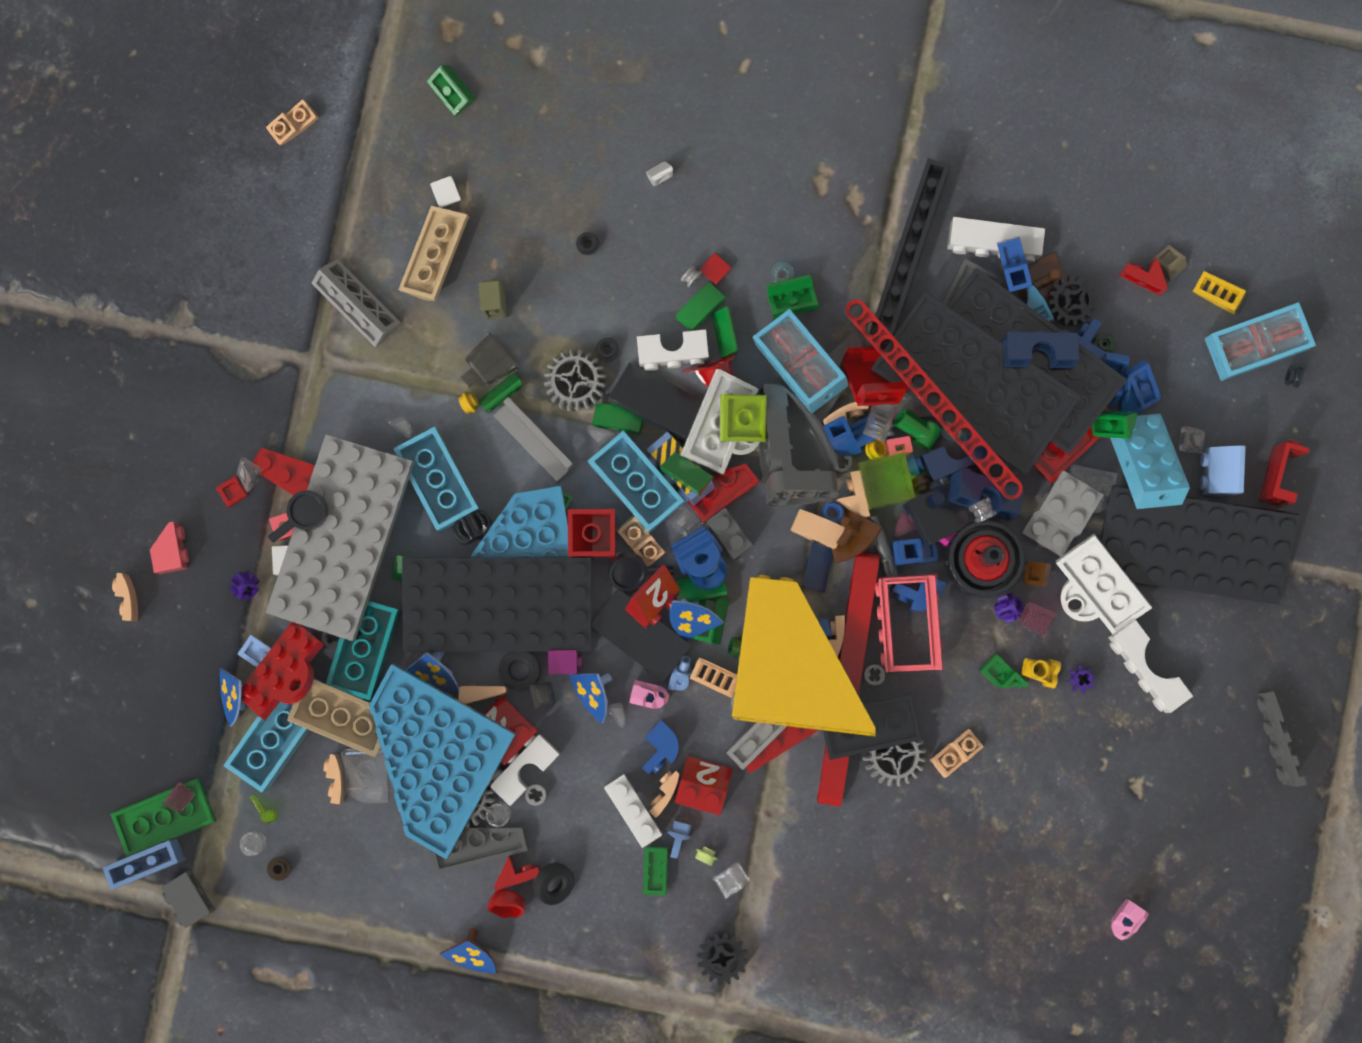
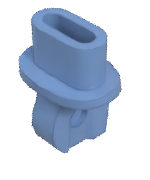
M682 656L680 664H677L670 677L669 690L683 691L688 687L689 676L692 674L690 657Z
M673 821L671 830L667 832L675 838L670 857L677 859L682 840L692 839V836L689 835L692 827L691 824Z

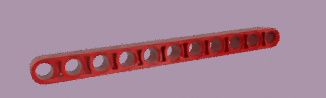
M857 299L850 301L845 309L848 318L1003 496L1008 499L1018 498L1023 488L1017 477L865 303ZM855 305L863 307V313L859 317L851 315V309ZM872 322L877 323L879 326L878 332L874 335L867 334V325ZM885 340L893 341L894 348L891 352L886 353L882 351L881 345ZM903 357L907 358L910 362L909 367L906 370H899L897 368V361ZM916 375H922L925 378V384L921 388H915L912 385V379ZM931 393H938L941 397L940 403L936 406L929 405L927 401ZM948 410L954 411L956 414V420L951 424H947L943 420V414ZM968 428L971 430L972 437L969 441L963 442L959 439L958 433L961 429ZM978 446H984L988 452L986 458L981 460L975 458L974 449ZM1000 464L1003 467V474L996 478L991 476L989 473L991 465ZM1008 482H1016L1019 486L1017 494L1008 495L1005 492V485Z
M862 552L854 558L845 615L844 637L839 654V661L858 696L880 554ZM826 744L817 803L841 807L849 756L829 760Z

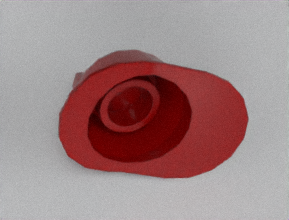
M730 355L704 365L685 368L682 372H696L702 383L709 387L716 369L734 376L731 360L735 358V355Z

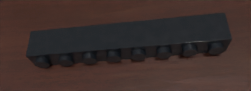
M930 158L927 159L875 314L893 336L896 333L949 174L950 164ZM872 323L870 335L878 332L879 326L877 323Z

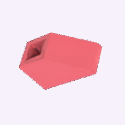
M169 522L151 547L150 554L154 573L164 574L188 569L189 554L187 549H184L183 540H185V532L180 523Z

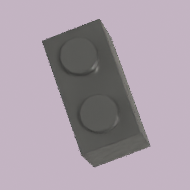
M726 508L706 521V525L733 561L752 548V543Z
M192 870L183 873L161 887L164 900L168 905H172L176 912L174 916L180 925H184L185 928L215 911L214 906Z

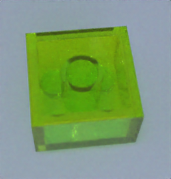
M905 452L858 463L857 468L858 471L860 470L869 511L910 502L915 499Z

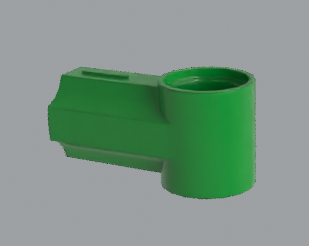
M903 409L895 418L894 426L912 437L914 443L929 451L942 432L940 427L930 421L921 419L908 409Z

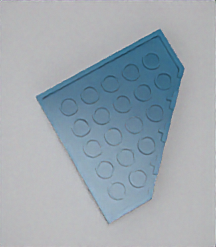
M555 486L515 493L470 557H568V521L562 487Z
M393 663L369 704L370 712L376 724V733L385 756V765L394 788V797L403 820L405 836L441 857L448 859L516 733Z

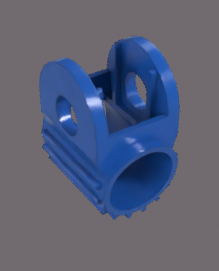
M701 527L671 545L682 574L685 575L687 573L696 587L703 590H711L720 586L726 579L727 567L721 556L723 549L706 528Z

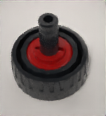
M975 521L957 531L956 535L947 545L944 555L946 573L953 585H956L966 595L976 598L996 597L1007 592L1020 579L1021 572L1024 570V548L1020 543L1019 537L1006 525L1000 524L997 521Z

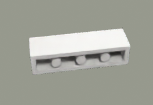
M953 217L950 222L947 249L953 250V253L956 254L973 252L979 257L996 255L1001 259L997 242L1020 236L1026 262L1034 263L1042 256L1045 229Z

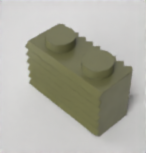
M496 278L483 279V282L478 284L479 304L482 314L486 319L506 318V296L501 281H497Z

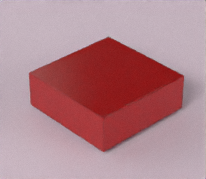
M714 253L699 271L701 270L703 275L717 286L732 268Z
M237 476L216 487L228 508L249 496Z

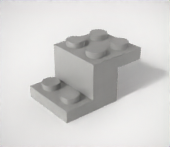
M1061 471L1050 491L1041 498L1021 534L1061 557L1066 552L1073 538L1081 534L1102 499L1103 494L1067 472Z

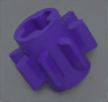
M249 570L246 573L237 572L230 579L233 586L229 590L241 601L243 598L252 599L259 591L256 585L260 581Z
M1009 593L997 597L998 603L995 604L994 610L999 619H1005L1006 623L1021 619L1020 614L1024 611V605L1018 596L1013 597V594Z
M1077 665V671H1068L1071 677L1066 682L1073 685L1072 692L1080 688L1081 694H1086L1087 687L1090 689L1095 688L1092 682L1094 679H1097V676L1090 674L1091 667L1083 670L1082 665ZM1085 675L1083 679L1086 682L1078 684L1080 679L1077 676Z

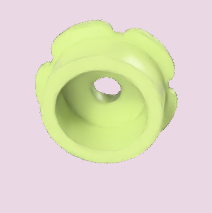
M704 846L701 850L696 849V859L710 866L713 865L715 860H718L714 857L715 851Z

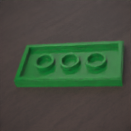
M200 778L110 813L126 857L216 822Z

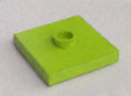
M720 394V441L766 442L767 395Z

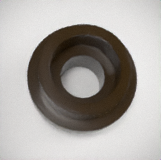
M920 475L910 481L911 492H917L918 495L930 491V487L933 485L932 479H929L928 475Z
M275 857L268 863L267 873L273 880H284L291 873V864L284 857ZM276 865L282 866L281 873L275 871Z

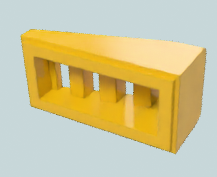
M1205 271L1193 289V292L1234 315L1246 295V290ZM1207 280L1211 281L1207 291L1202 290ZM1216 285L1220 286L1216 294L1212 295L1214 287ZM1224 289L1227 290L1225 298L1221 299L1220 296ZM1232 294L1236 295L1233 303H1229L1228 301Z

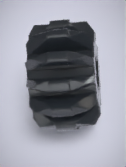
M484 510L475 511L457 520L452 526L453 533L460 544H470L487 534L492 526V521Z

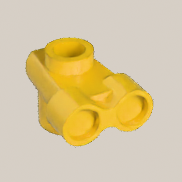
M1025 658L1021 674L1042 682V685L1054 689L1058 682L1057 676L1061 668V662L1053 659L1042 661Z

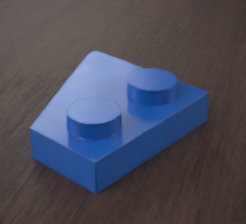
M1143 360L1124 371V377L1127 381L1123 385L1119 411H1131L1138 414L1162 399L1148 362Z

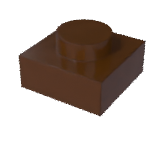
M1027 561L1023 584L1048 587L1051 564Z

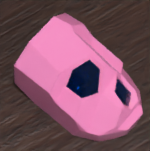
M635 680L629 703L657 709L668 702L669 694L661 686Z
M1126 899L1112 918L1111 928L1114 936L1120 940L1130 938L1138 931L1149 913Z

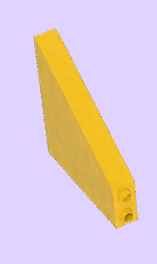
M757 575L756 578L750 577L732 710L733 719L876 737V728L798 583L793 582L792 578L781 577L780 580L770 579L771 577L766 575Z

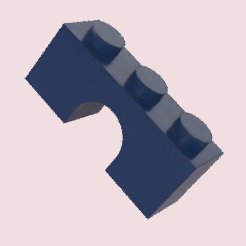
M1015 329L1007 332L1002 340L1004 367H1027L1032 360V351L1041 350L1048 355L1050 368H1074L1080 360L1078 333H1070L1068 330L1052 333L1045 330L1023 332V330Z
M965 437L962 441H969L971 437ZM978 446L974 449L975 458L979 460L986 458L988 452L984 446ZM945 447L920 457L928 478L932 479V482L937 481L938 485L951 479L950 475L963 468L972 469L971 466L976 465L967 453L960 460L951 458L947 454Z
M963 468L951 475L948 501L968 508L979 502L980 495H983L989 503L988 515L1010 521L1021 514L1024 489L1018 498L1008 499L1003 496L986 475L975 473L974 470L969 468ZM1008 482L1005 485V492L1008 495L1017 494L1019 487Z

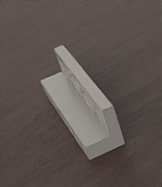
M338 259L320 268L315 275L312 284L374 347L382 343L386 334L399 327L401 322ZM336 268L342 274V277L335 276L331 270ZM347 285L355 287L358 293L351 292ZM363 301L371 303L374 309L367 308ZM379 317L387 319L391 324L385 326L379 320Z
M507 397L503 401L505 405L493 416L558 483L574 467L573 463Z
M756 722L726 753L744 770L786 726Z

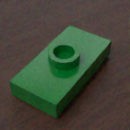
M644 847L643 895H667L668 847Z

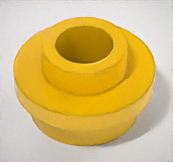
M467 391L463 392L458 400L464 412L467 414L477 412L479 402L473 393L469 394Z
M876 439L865 445L866 454L872 461H879L886 455L887 448L881 439Z

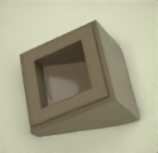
M1168 245L1154 257L1158 258L1162 272L1170 280L1187 267L1186 257L1171 245Z

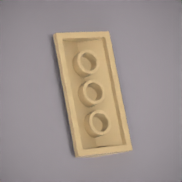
M435 206L430 207L398 289L399 291L423 300L437 301L469 216L467 214Z
M313 680L307 695L292 705L287 721L373 757H376L380 748L376 724L370 712L369 702Z

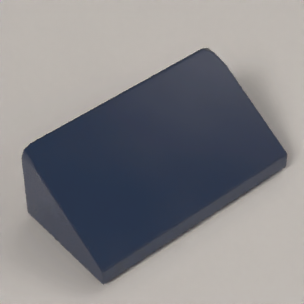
M817 542L811 543L802 588L825 593L833 556L832 548Z

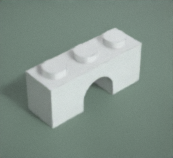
M706 330L683 332V345L676 351H668L662 347L660 334L637 336L640 368H645L646 371L659 369L658 366L667 365L668 368H679L684 363H690L691 366L704 365V361L709 360Z
M541 734L537 737L533 735L524 745L526 749L521 754L517 752L508 761L510 766L504 772L500 769L491 779L493 783L490 787L509 806L528 788L520 778L521 768L525 764L531 763L545 771L561 754Z
M625 773L604 787L642 848L662 836V831L641 802Z

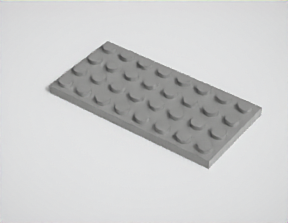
M325 435L307 490L316 492L325 499L328 505V515L321 527L315 530L305 531L294 527L266 610L267 614L355 642L414 465L413 461Z

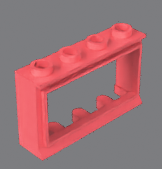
M938 573L883 576L875 584L876 596L880 597L881 605L877 606L878 620H882V629H879V641L884 644V652H881V665L885 666L886 672L943 670L945 667V662H942L941 652L943 640L940 639L941 616H939L938 612L940 598L936 585ZM925 582L931 664L894 665L888 584Z

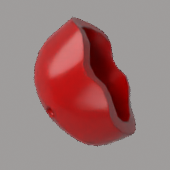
M501 889L491 895L486 909L501 919L519 918L526 911V902L519 893L508 889Z

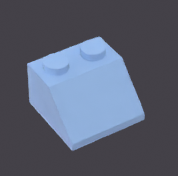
M1221 446L1205 449L1200 458V465L1203 467V476L1200 477L1199 481L1202 496L1230 498L1244 493L1245 446Z

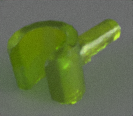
M255 795L249 798L258 809L260 819L263 822L271 823L277 820V815L272 807L265 810Z

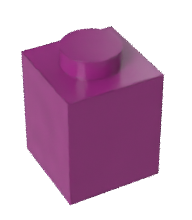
M577 650L548 651V674H578V669H582V655H578Z

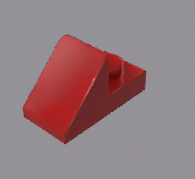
M1157 257L1151 261L1147 271H1144V268L1139 264L1127 263L1119 274L1120 277L1159 296L1168 288Z
M510 855L494 886L495 891L536 878L537 874L541 871L540 865L533 866V863H529L519 867L520 871L517 872L512 855Z

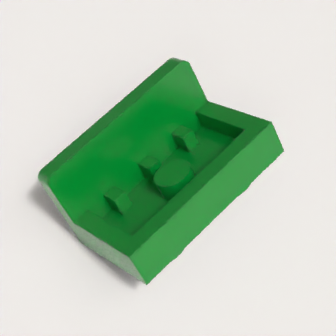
M811 275L798 276L766 285L767 297L774 320L788 309L794 315L819 310Z

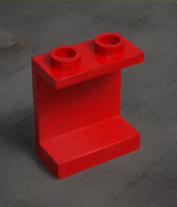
M874 346L847 348L840 363L858 406L900 404L907 391V386L905 382H889L871 370L881 355ZM881 346L882 351H884V349L887 346Z
M1288 440V442L1281 443L1272 448L1258 501L1278 507L1296 502L1298 493L1280 489V484L1287 458L1294 459L1307 454L1310 448L1303 447V443L1295 440Z

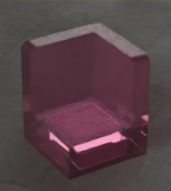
M1028 603L1018 625L1045 635L1051 620L1056 617L1057 613L1034 603Z

